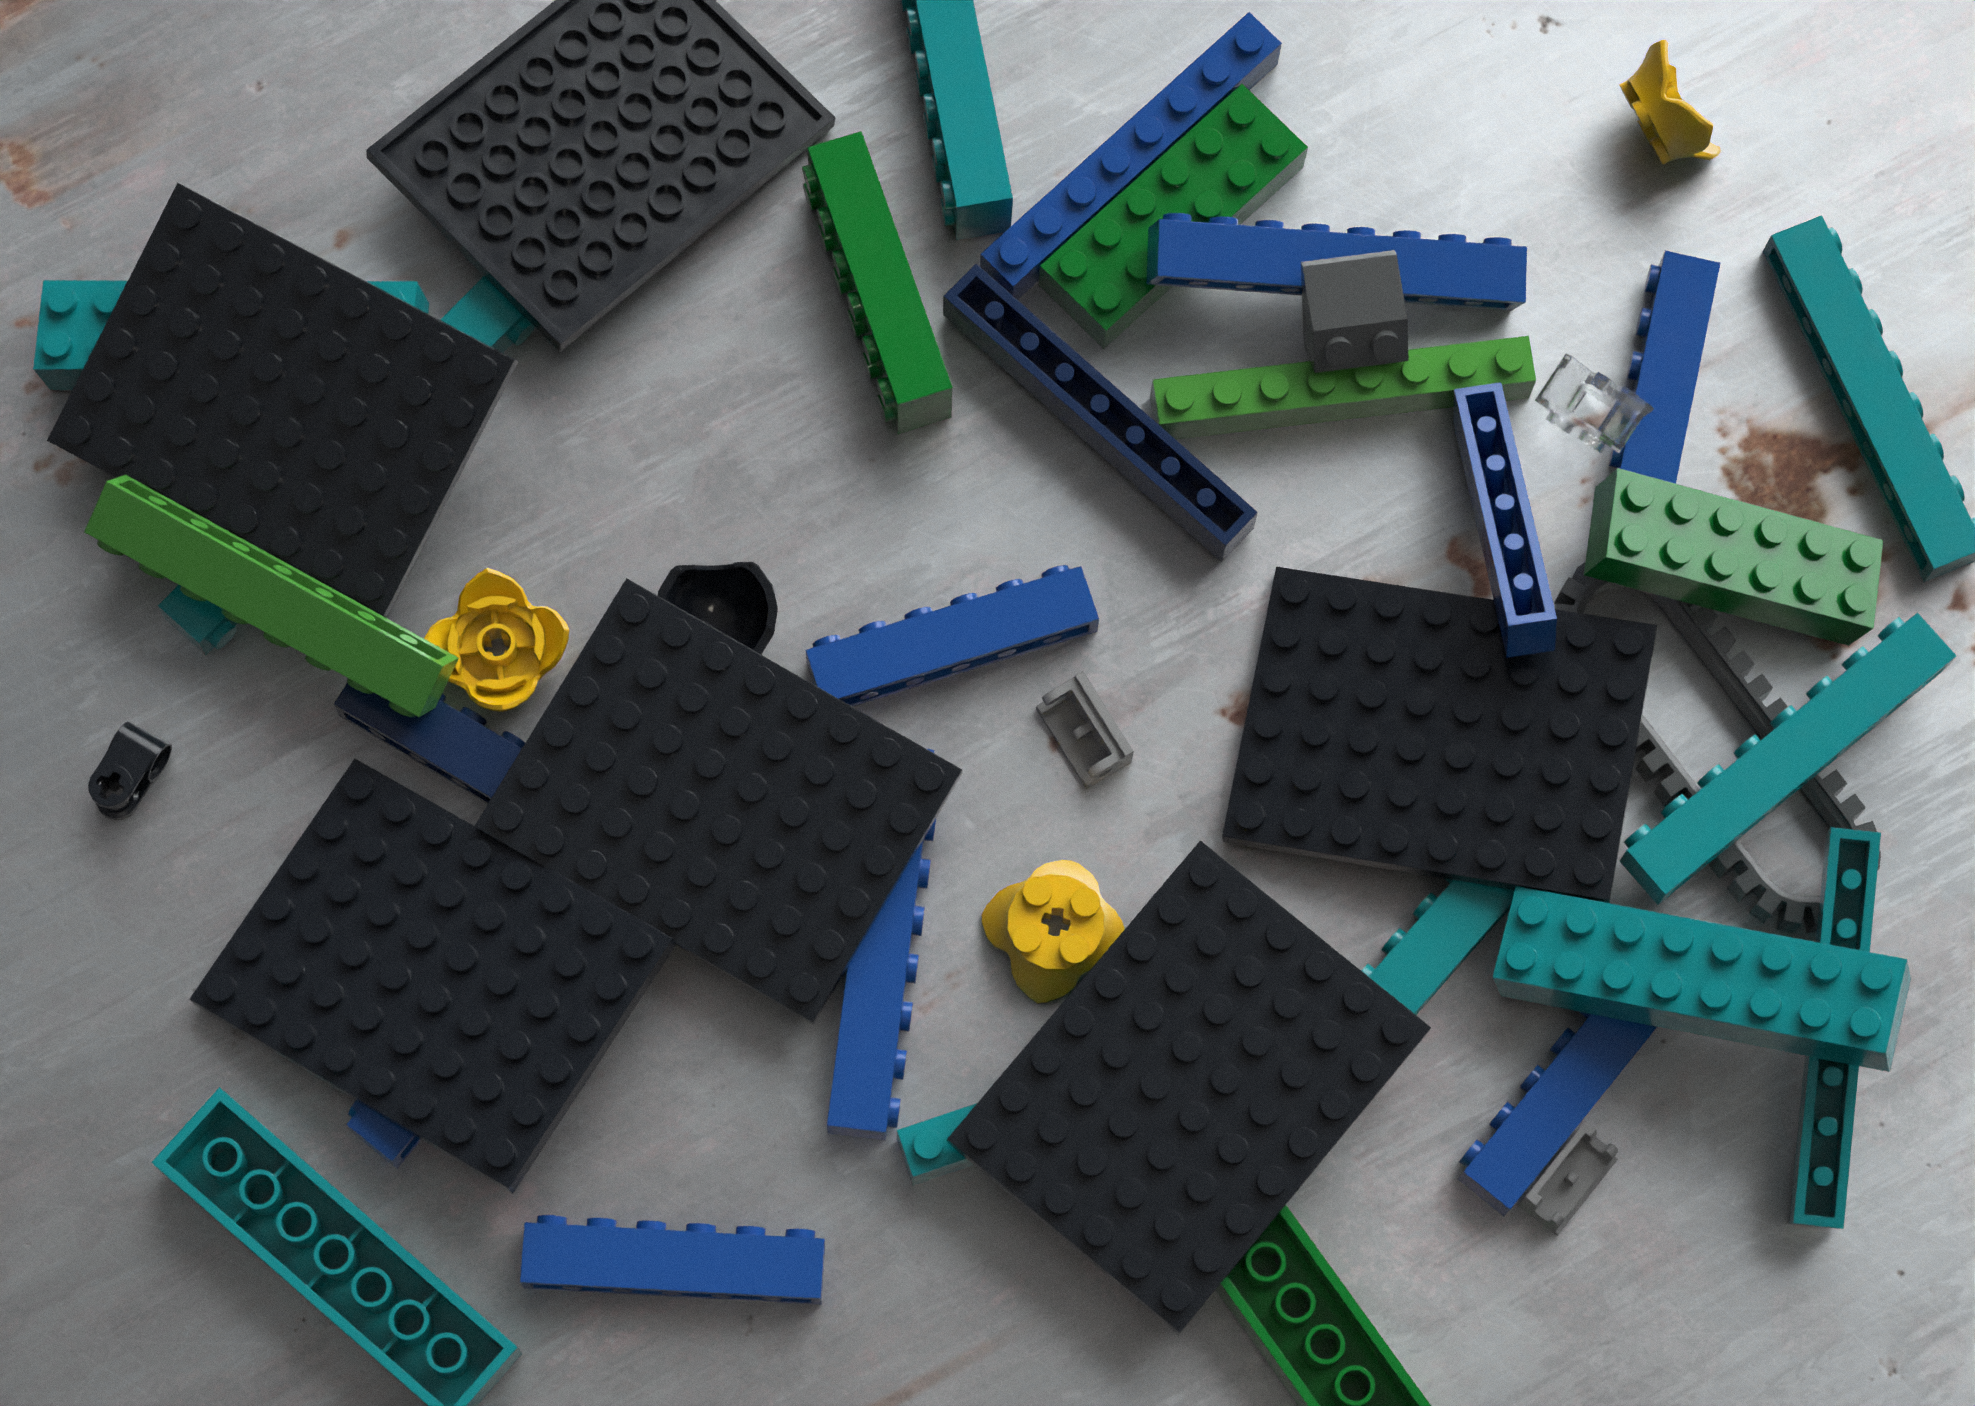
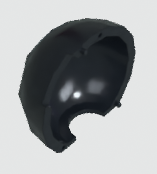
M734 562L727 565L709 566L678 565L670 570L658 590L657 596L761 655L774 635L778 606L773 585L759 565L754 562Z

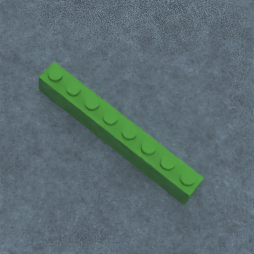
M1529 336L1409 349V361L1314 373L1310 361L1153 379L1150 402L1153 420L1174 439L1178 440L1454 407V389L1499 382L1502 383L1506 401L1529 399L1536 383V375Z
M127 475L106 481L84 533L97 539V545L104 551L118 556L126 555L139 562L138 567L144 573L161 579L166 577L181 586L180 591L184 595L197 601H209L222 608L221 613L229 620L245 625L249 623L264 631L263 636L269 642L280 647H293L306 655L305 660L309 664L322 670H334L348 678L347 683L351 687L367 694L376 693L389 700V706L402 715L420 717L435 709L459 659L446 650Z

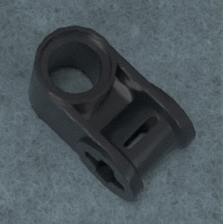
M129 721L125 722L114 735L108 751L88 782V791L100 813L112 820H123L131 816L137 810L138 805L153 781L164 770L171 755L172 744ZM120 787L122 788L123 792L120 795L112 793L108 798L105 795L108 790L116 792Z

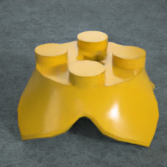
M1665 39L1652 44L1634 75L1619 84L1627 102L1634 109L1639 119L1637 122L1648 143L1652 145L1662 165L1679 158L1694 157L1704 160L1716 158L1721 153V149L1710 142L1713 123L1682 100L1677 88L1676 68L1670 65L1668 60V42Z
M486 568L465 585L459 595L456 613L452 617L439 619L429 628L424 639L459 658L448 682L463 688L470 699L479 707L504 712L527 701L534 693L540 679L558 664L569 641L570 630L557 611L547 606H533L528 601L523 588L513 578L499 571ZM502 639L504 645L510 647L508 650H504V654L493 656L492 652H485L486 647H493L492 640Z
M1072 860L1049 862L1038 867L1028 879L1000 890L986 905L981 915L987 939L995 948L1008 954L1011 974L1017 986L1037 1004L1053 1001L1070 992L1077 984L1081 975L1092 969L1125 930L1123 922L1115 909L1102 898L1098 882L1092 873ZM1051 916L1062 917V923L1069 925L1068 931L1060 929L1059 936H1052L1048 934L1049 926L1042 922L1044 919L1051 920Z

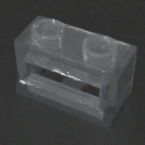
M1567 353L1535 399L1537 403L1550 412L1546 417L1549 423L1567 434H1570L1574 427L1580 430L1581 433L1577 439L1600 454L1606 446L1620 453L1642 418L1654 410L1651 405L1625 386L1622 389L1600 372H1592ZM1586 394L1612 408L1600 427L1574 413Z

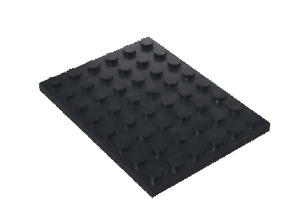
M555 0L366 149L367 159L561 352L793 161L807 147H810L833 128L836 117L716 0Z
M177 183L47 441L116 478L127 475L387 618L519 361L198 192Z
M1276 567L1222 834L1223 842L1515 890V887L1519 886L1610 903L1656 640L1657 625L1555 609L1557 626L1554 651L1506 657L1496 608L1492 599Z
M626 578L474 827L476 830L545 868L552 869L672 937L677 944L676 946L814 1025L960 779L963 770Z
M354 758L192 994L190 1000L195 1006L513 1194L677 944L672 937L552 869L545 868L476 830L474 825Z
M1200 840L947 1138V1143L1179 1335L1427 1035L1431 1027Z

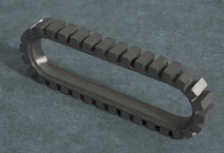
M1584 562L1577 567L1573 577H1568L1554 602L1556 604L1554 608L1584 613L1586 605L1596 594L1610 588L1626 586L1584 576ZM1641 591L1649 595L1660 605L1762 739L1774 729L1769 723L1788 706L1781 697L1768 707L1763 704L1762 701L1766 699L1773 687L1763 674L1749 683L1746 682L1744 677L1748 675L1755 663L1744 650L1729 660L1726 653L1730 651L1736 639L1726 626L1712 636L1707 630L1712 627L1718 618L1714 610L1700 607L1692 612L1689 607L1693 604ZM1642 715L1636 753L1643 750L1646 756L1640 760L1635 769L1646 783L1658 774H1662L1665 779L1659 783L1653 793L1664 807L1681 794L1690 799L1700 788L1644 715ZM1837 769L1823 779L1816 775L1801 788L1830 827L1877 832L1873 821L1855 825L1854 820L1866 809L1856 794H1853L1842 803L1835 797L1847 785V782ZM1739 839L1708 864L1719 879L1733 869L1737 872L1739 876L1733 880L1727 890L1737 903L1753 893L1758 898V901L1749 914L1763 924L1774 911H1778L1777 930L1794 933L1804 920L1807 933L1817 932L1820 895L1798 897L1782 891L1765 875ZM1879 850L1878 870L1880 869V860H1881V851H1880V850Z

